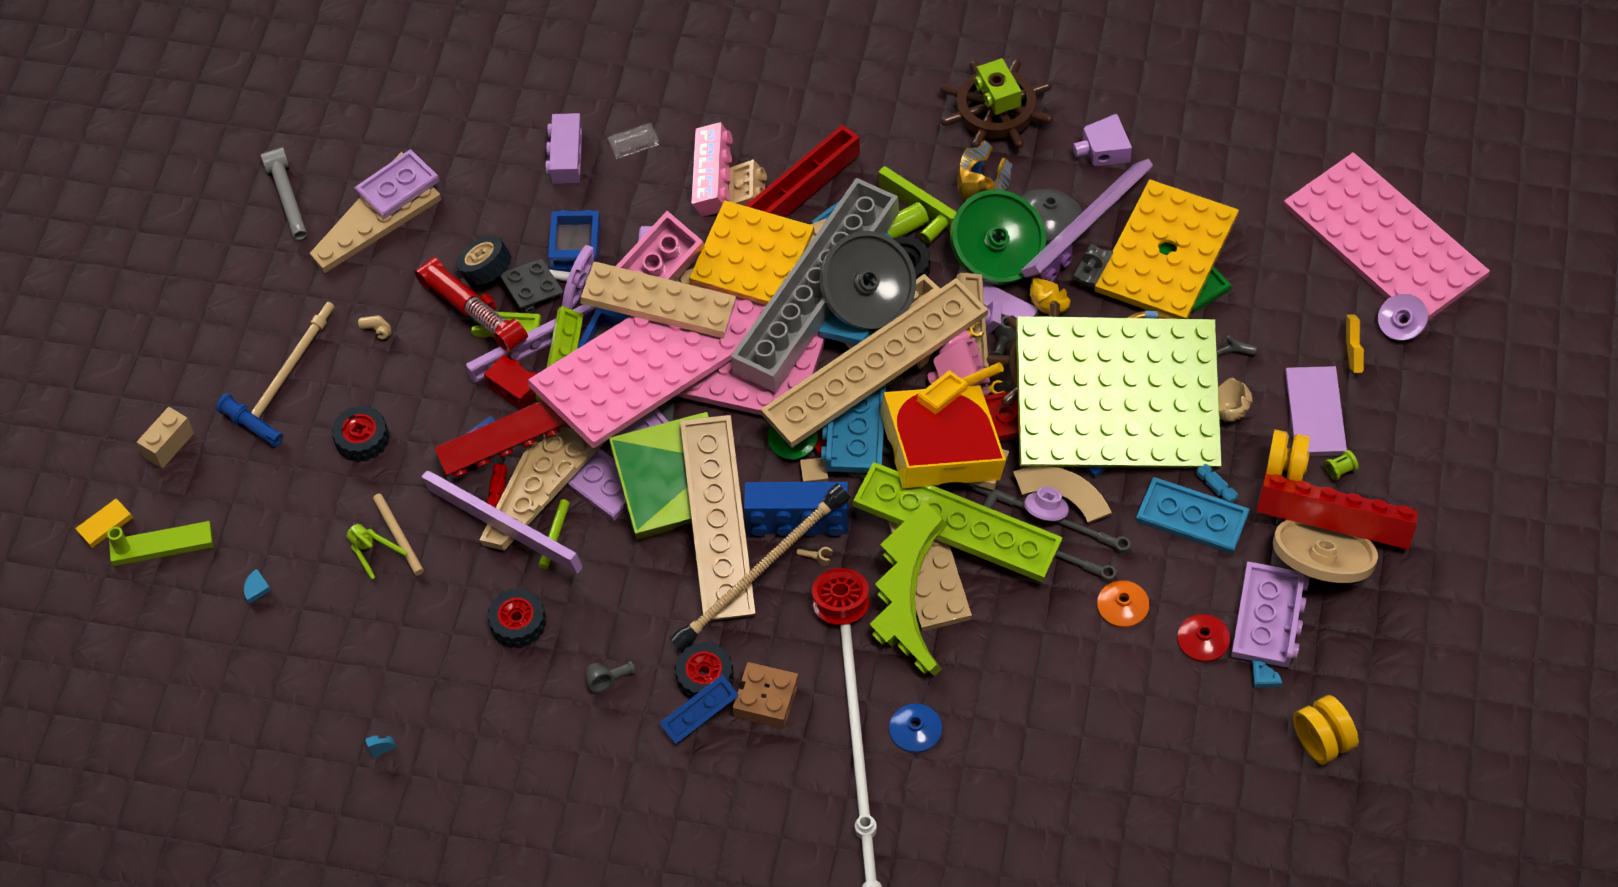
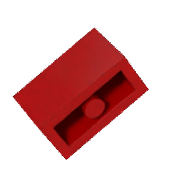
M503 354L484 373L487 388L519 410L530 406L536 400V393L528 386V379L535 376L536 373L533 371L528 372L516 359L511 360Z

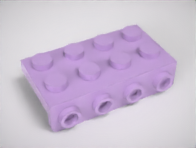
M1247 561L1231 657L1251 661L1257 660L1266 664L1289 668L1291 659H1297L1299 643H1295V637L1300 636L1303 621L1298 620L1299 613H1304L1306 598L1302 597L1303 590L1307 591L1310 576L1295 570Z

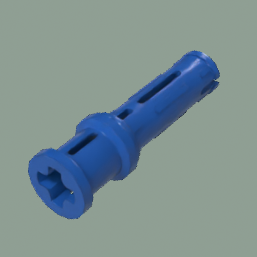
M230 393L224 394L218 400L216 411L229 416L234 424L244 425L273 447H277L282 442L280 438H283L284 435L281 432L275 430L251 413L246 404H240L234 400Z

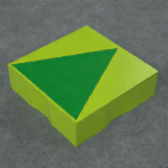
M707 412L609 438L636 540L665 533L679 526L692 523L680 421L708 418Z

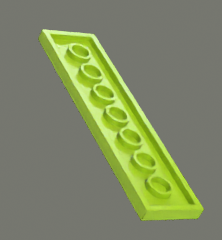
M875 462L872 463L853 500L854 507L901 525L915 510L926 502L947 524V527L936 540L1043 583L1063 537L933 485L902 488L898 471Z

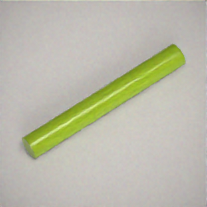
M564 499L560 500L548 535L550 539L556 542L570 502ZM542 555L538 566L542 569H548L551 559Z

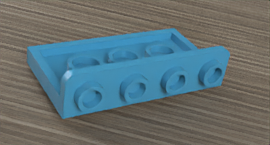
M886 384L829 422L828 425L823 426V440H827V446H822L821 461L826 462V471L868 473L873 462L882 465L884 426L880 416V408L883 394L886 392Z

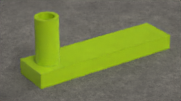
M886 166L878 171L879 186L898 196V199L909 206L919 202L925 208L928 218L932 222L919 234L923 242L930 244L944 229L950 232L956 211Z
M564 306L558 309L547 368L577 350L584 314ZM536 394V400L538 402L542 401V399Z
M210 521L125 537L120 527H112L107 532L110 559L113 566L214 547Z

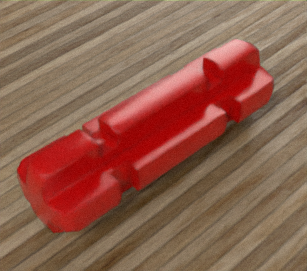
M497 463L493 466V475L489 488L490 495L488 496L487 503L495 508L504 492L506 482L504 479L507 476V466L505 464Z

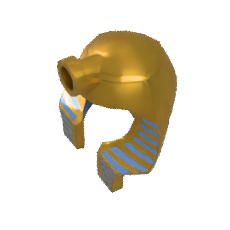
M986 140L982 141L978 148L965 149L962 155L957 176V188L964 200L986 190H1006L1010 185L1013 164L1006 158H1002L997 169V177L994 180L981 174L982 161L988 159L993 148Z

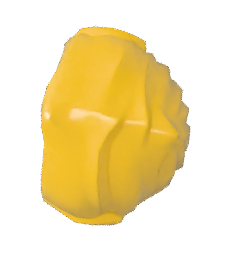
M1032 277V284L1030 285L1031 302L1040 312L1049 314L1050 304L1053 301H1057L1060 304L1059 314L1067 311L1071 301L1067 297L1066 289L1059 291L1058 284Z

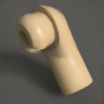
M379 315L362 317L358 320L361 330L374 328L376 334H379L377 336L379 339H386L391 335V326Z

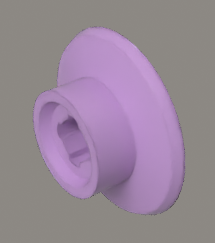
M1041 487L1037 492L1029 494L1024 500L1026 510L1033 516L1043 520H1061L1069 513V507L1062 498V494L1052 487Z

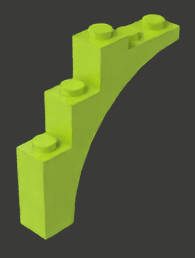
M924 502L880 544L886 550L883 555L893 567L875 585L881 590L878 595L889 606L870 625L875 629L872 635L882 645L885 642L892 647L897 644L907 656L912 653L918 659L914 664L924 674L929 671L932 675L936 676L942 668L930 654L921 636L916 617L915 595L918 576L924 558L935 539L947 527V524Z

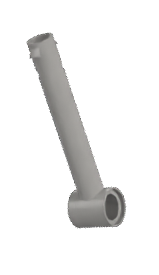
M282 147L262 153L261 157L266 172L273 175L293 238L295 240H302L307 236V231L285 168H289L284 149Z

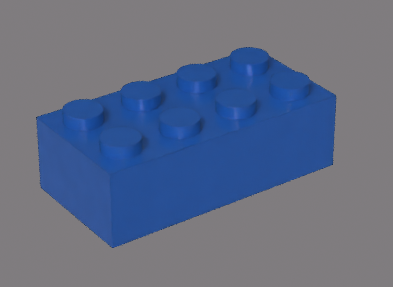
M745 482L744 512L747 534L764 536L766 534L788 536L812 512H815V509L817 510L827 491L836 483L848 493V482ZM849 500L842 507L834 509L820 518L808 531H805L804 535L830 534L832 536L849 534Z

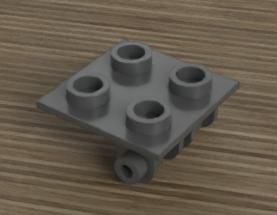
M543 259L506 270L500 275V278L524 313H533L535 311V303L563 294V290Z

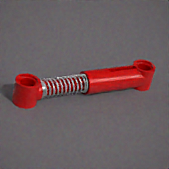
M436 257L430 258L414 270L417 280L424 288L434 290L464 315L471 316L492 332L498 345L507 353L528 338V334L520 322L516 319L509 321L501 317V315L486 305L477 293L448 272Z

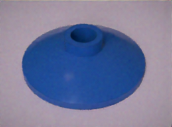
M909 704L901 707L894 713L890 720L889 732L892 741L900 749L910 753H921L930 750L938 743L942 735V722L939 715L932 708L923 704ZM912 722H919L920 725L917 726V727H914V726L911 725V723H912Z

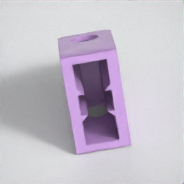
M1117 114L1085 126L1083 128V140L1072 145L1075 157L1088 154L1094 166L1131 162L1132 147Z

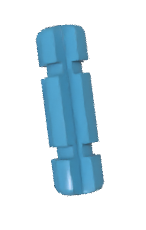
M1204 464V466L1198 467L1196 474L1202 480H1206L1205 483L1218 496L1222 495V500L1231 503L1237 500L1238 493L1233 488H1228L1229 484L1216 472H1212L1213 469L1209 465Z

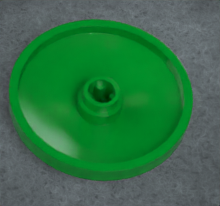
M995 189L979 192L962 204L951 224L950 241L957 261L968 273L982 274V281L989 284L1006 285L1025 278L1021 270L1046 247V232L1040 215L1027 200L1015 193Z

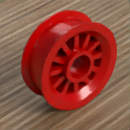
M846 568L832 569L822 573L817 577L812 586L813 609L816 615L823 621L835 625L850 624L861 619L867 613L870 605L867 580L860 573Z

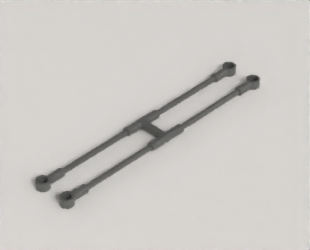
M883 443V454L894 456L893 447ZM847 472V475L853 479L858 477L865 479L867 473ZM958 482L971 487L973 491L987 496L983 503L985 507L992 509L996 500L1010 506L1015 505L1026 510L1024 502L1017 500V497L997 489L991 490L971 483ZM1064 518L1054 521L1096 538L1097 541L1115 548L1118 554L1124 555L1130 551L1131 543L1127 537L1116 538L1103 532L1098 533ZM1119 544H1125L1127 547L1122 548ZM1059 550L1055 555L1083 567V570L1100 576L1101 580L1105 583H1111L1116 578V569L1111 565L1103 567L1088 560L1083 561ZM1110 572V573H1112L1113 575H1112V576H1106V575H1104V573Z

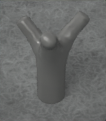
M1228 335L1226 339L1230 342V345L1216 351L1217 355L1225 352H1241L1255 356L1257 346L1239 342Z

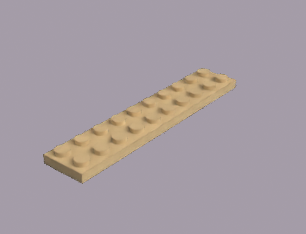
M955 278L761 408V415L792 448L986 317L988 309Z

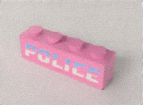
M721 122L696 128L692 205L701 217L719 213L724 200H730V192L728 190L729 181H731L729 166L732 162L730 145L733 143L731 132L726 130Z

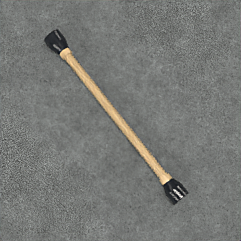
M836 483L827 491L815 512H812L803 523L798 525V528L796 527L793 532L788 534V537L786 536V539H783L776 548H773L774 550H771L764 559L759 561V564H756L757 566H754L747 575L742 577V580H739L740 582L732 586V589L730 588V591H727L725 596H722L723 598L717 600L715 605L713 604L708 609V612L705 611L703 616L698 618V621H693L690 625L678 629L670 637V640L682 653L685 648L691 647L697 635L702 631L703 626H706L708 621H711L710 619L718 615L720 610L725 608V605L727 606L730 601H733L742 590L747 588V585L749 586L759 574L764 572V569L766 570L769 565L774 563V560H777L776 558L781 556V553H784L783 551L789 549L798 538H801L803 533L805 534V531H808L815 522H818L820 518L827 515L830 511L842 507L851 498L849 494Z

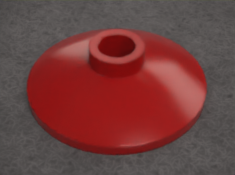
M1198 614L1187 618L1181 624L1177 640L1180 649L1189 658L1199 662H1211L1222 657L1228 650L1230 633L1220 619L1207 614ZM1200 632H1207L1209 635L1203 636Z

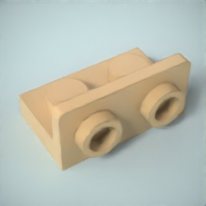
M754 159L729 168L731 174L729 202L745 206L765 190L766 171Z

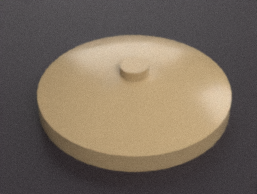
M1285 520L1279 524L1273 538V548L1283 562L1300 573L1323 581L1352 583L1364 580L1372 575L1378 560L1377 550L1368 539L1291 520Z

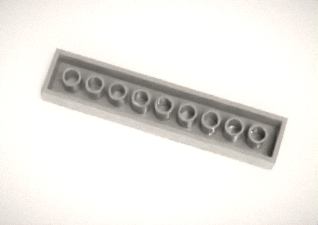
M858 178L854 180L731 355L733 373L776 393L831 313L820 288V270L825 255L837 241L852 233L874 231L885 234L899 214L898 196Z

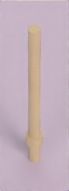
M326 302L320 313L314 315L309 323V329L251 413L260 418L318 331H322L327 324L326 320L335 308L331 302Z

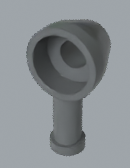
M1009 315L1003 316L1001 324L994 330L998 342L992 355H1004L1007 343L1016 340V332L1011 326H1006L1009 325L1007 323Z
M631 661L612 670H608L600 663H593L586 669L587 684L590 690L595 693L607 690L617 678L628 674H635V667Z

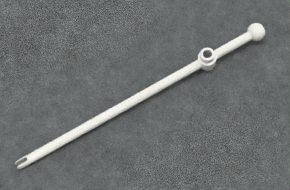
M845 624L840 625L859 809V818L855 822V832L862 840L866 879L862 887H882L876 878L872 838L877 832V824L870 816L851 625Z

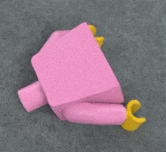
M980 322L975 323L970 327V330L963 331L941 346L939 355L933 360L936 370L928 373L930 384L949 370L958 377L963 378L985 368L975 339L983 337L984 331L978 334L973 332V328L978 327ZM986 378L970 385H980L984 396L989 395V393L1005 392H996L994 390V385L1002 383L1003 381L996 380L988 386L986 383H989L990 379Z

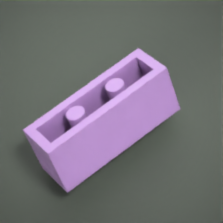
M580 113L552 114V124H548V137L551 138V142H547V156H550V160L546 161V174L551 176L552 184L580 183L582 122Z

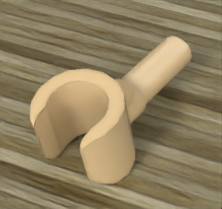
M822 547L819 552L797 549V555L817 559L818 564L824 567L829 565L830 559L822 556L831 557L833 554L832 549L829 547Z

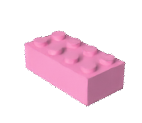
M666 211L615 267L677 281L699 257L705 246L699 237L671 213Z

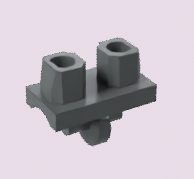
M1091 243L1073 275V280L1080 282L1079 285L1081 287L1093 290L1113 251L1102 250Z

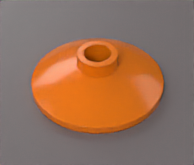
M1115 581L1106 585L1101 590L1097 600V608L1099 614L1107 623L1116 627L1128 628L1139 624L1145 619L1149 611V598L1139 585L1130 581ZM1120 598H1126L1128 601L1122 602Z

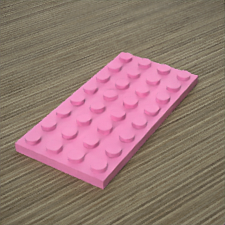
M1354 152L1284 200L1283 207L1387 300L1398 294H1411L1422 300L1428 311V320L1489 276V269Z
M630 316L528 379V386L592 448H595L729 362L740 341L728 330H726L724 338Z

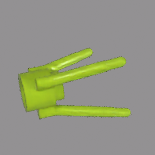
M361 524L352 526L347 532V539L352 543L351 549L356 553L372 580L375 579V575L363 556L361 549L372 548L373 539L404 556L408 555V552L379 536L372 529L366 530Z

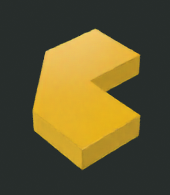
M1355 314L1346 315V343L1349 367L1353 373H1363L1364 349L1360 345V319Z

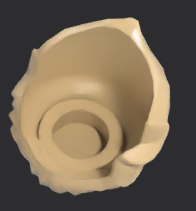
M1229 378L1218 386L1219 419L1224 422H1235L1244 417L1249 411L1250 404H1252V394L1248 387L1235 378Z

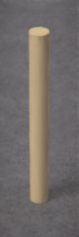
M376 494L373 500L399 547L408 552L405 558L415 576L421 575L424 572L423 567L382 494Z

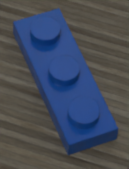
M722 674L660 721V725L674 743L677 744L738 697L739 693L725 675Z

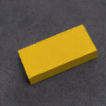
M949 370L919 393L916 401L936 415L964 393L968 388V383Z
M115 499L75 529L85 542L93 548L108 537L107 532L110 528L122 527L133 517Z

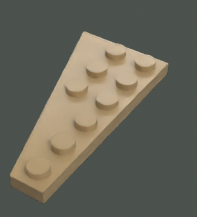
M400 152L399 155H398L395 159H397V158H398L399 156H401L403 153ZM432 186L384 220L360 197L310 252L311 259L325 274L441 201L440 193Z
M568 424L560 427V432L546 438L545 434L537 437L535 444L526 447L496 508L528 526L606 441L592 448L574 429L569 428ZM487 524L480 538L482 546L505 550L515 540Z

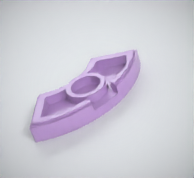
M584 246L570 271L564 290L562 306L571 310L581 299L584 283L594 262L593 247Z

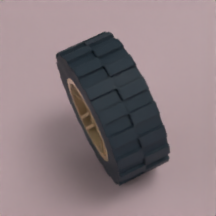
M495 235L485 236L472 242L458 256L456 267L470 285H484L495 280V278L506 271L511 263L512 255L500 237Z

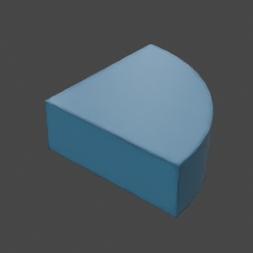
M257 569L248 576L244 585V594L249 604L271 591L269 585Z
M1253 660L1254 688H1281L1282 681L1280 675L1267 666L1266 663Z
M376 735L365 739L373 758L397 748L391 736L379 739Z

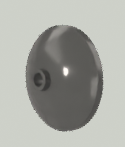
M1041 188L1021 195L1040 215L1045 227L1046 243L1048 244L1083 212L1076 200L1059 190Z

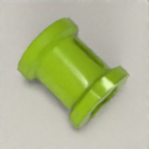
M1346 450L1342 456L1333 460L1328 459L1324 463L1325 469L1332 480H1338L1341 475L1349 471L1355 472L1359 468L1357 459L1350 450Z

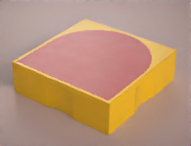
M980 385L968 386L964 393L936 415L916 401L918 394L925 389L884 392L880 416L887 439L894 450V461L902 488L936 486L950 482L973 483L1001 480L1006 459Z

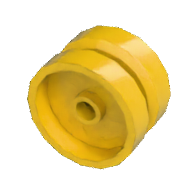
M1274 429L1266 474L1282 476V472H1287L1286 479L1302 481L1303 475H1306L1310 436L1297 433L1294 436L1291 449L1287 448L1289 439L1287 431Z
M1331 695L1324 696L1315 701L1313 707L1306 706L1293 714L1294 728L1298 738L1308 754L1321 765L1336 759L1339 752L1344 754L1358 746V733L1353 720L1344 706Z

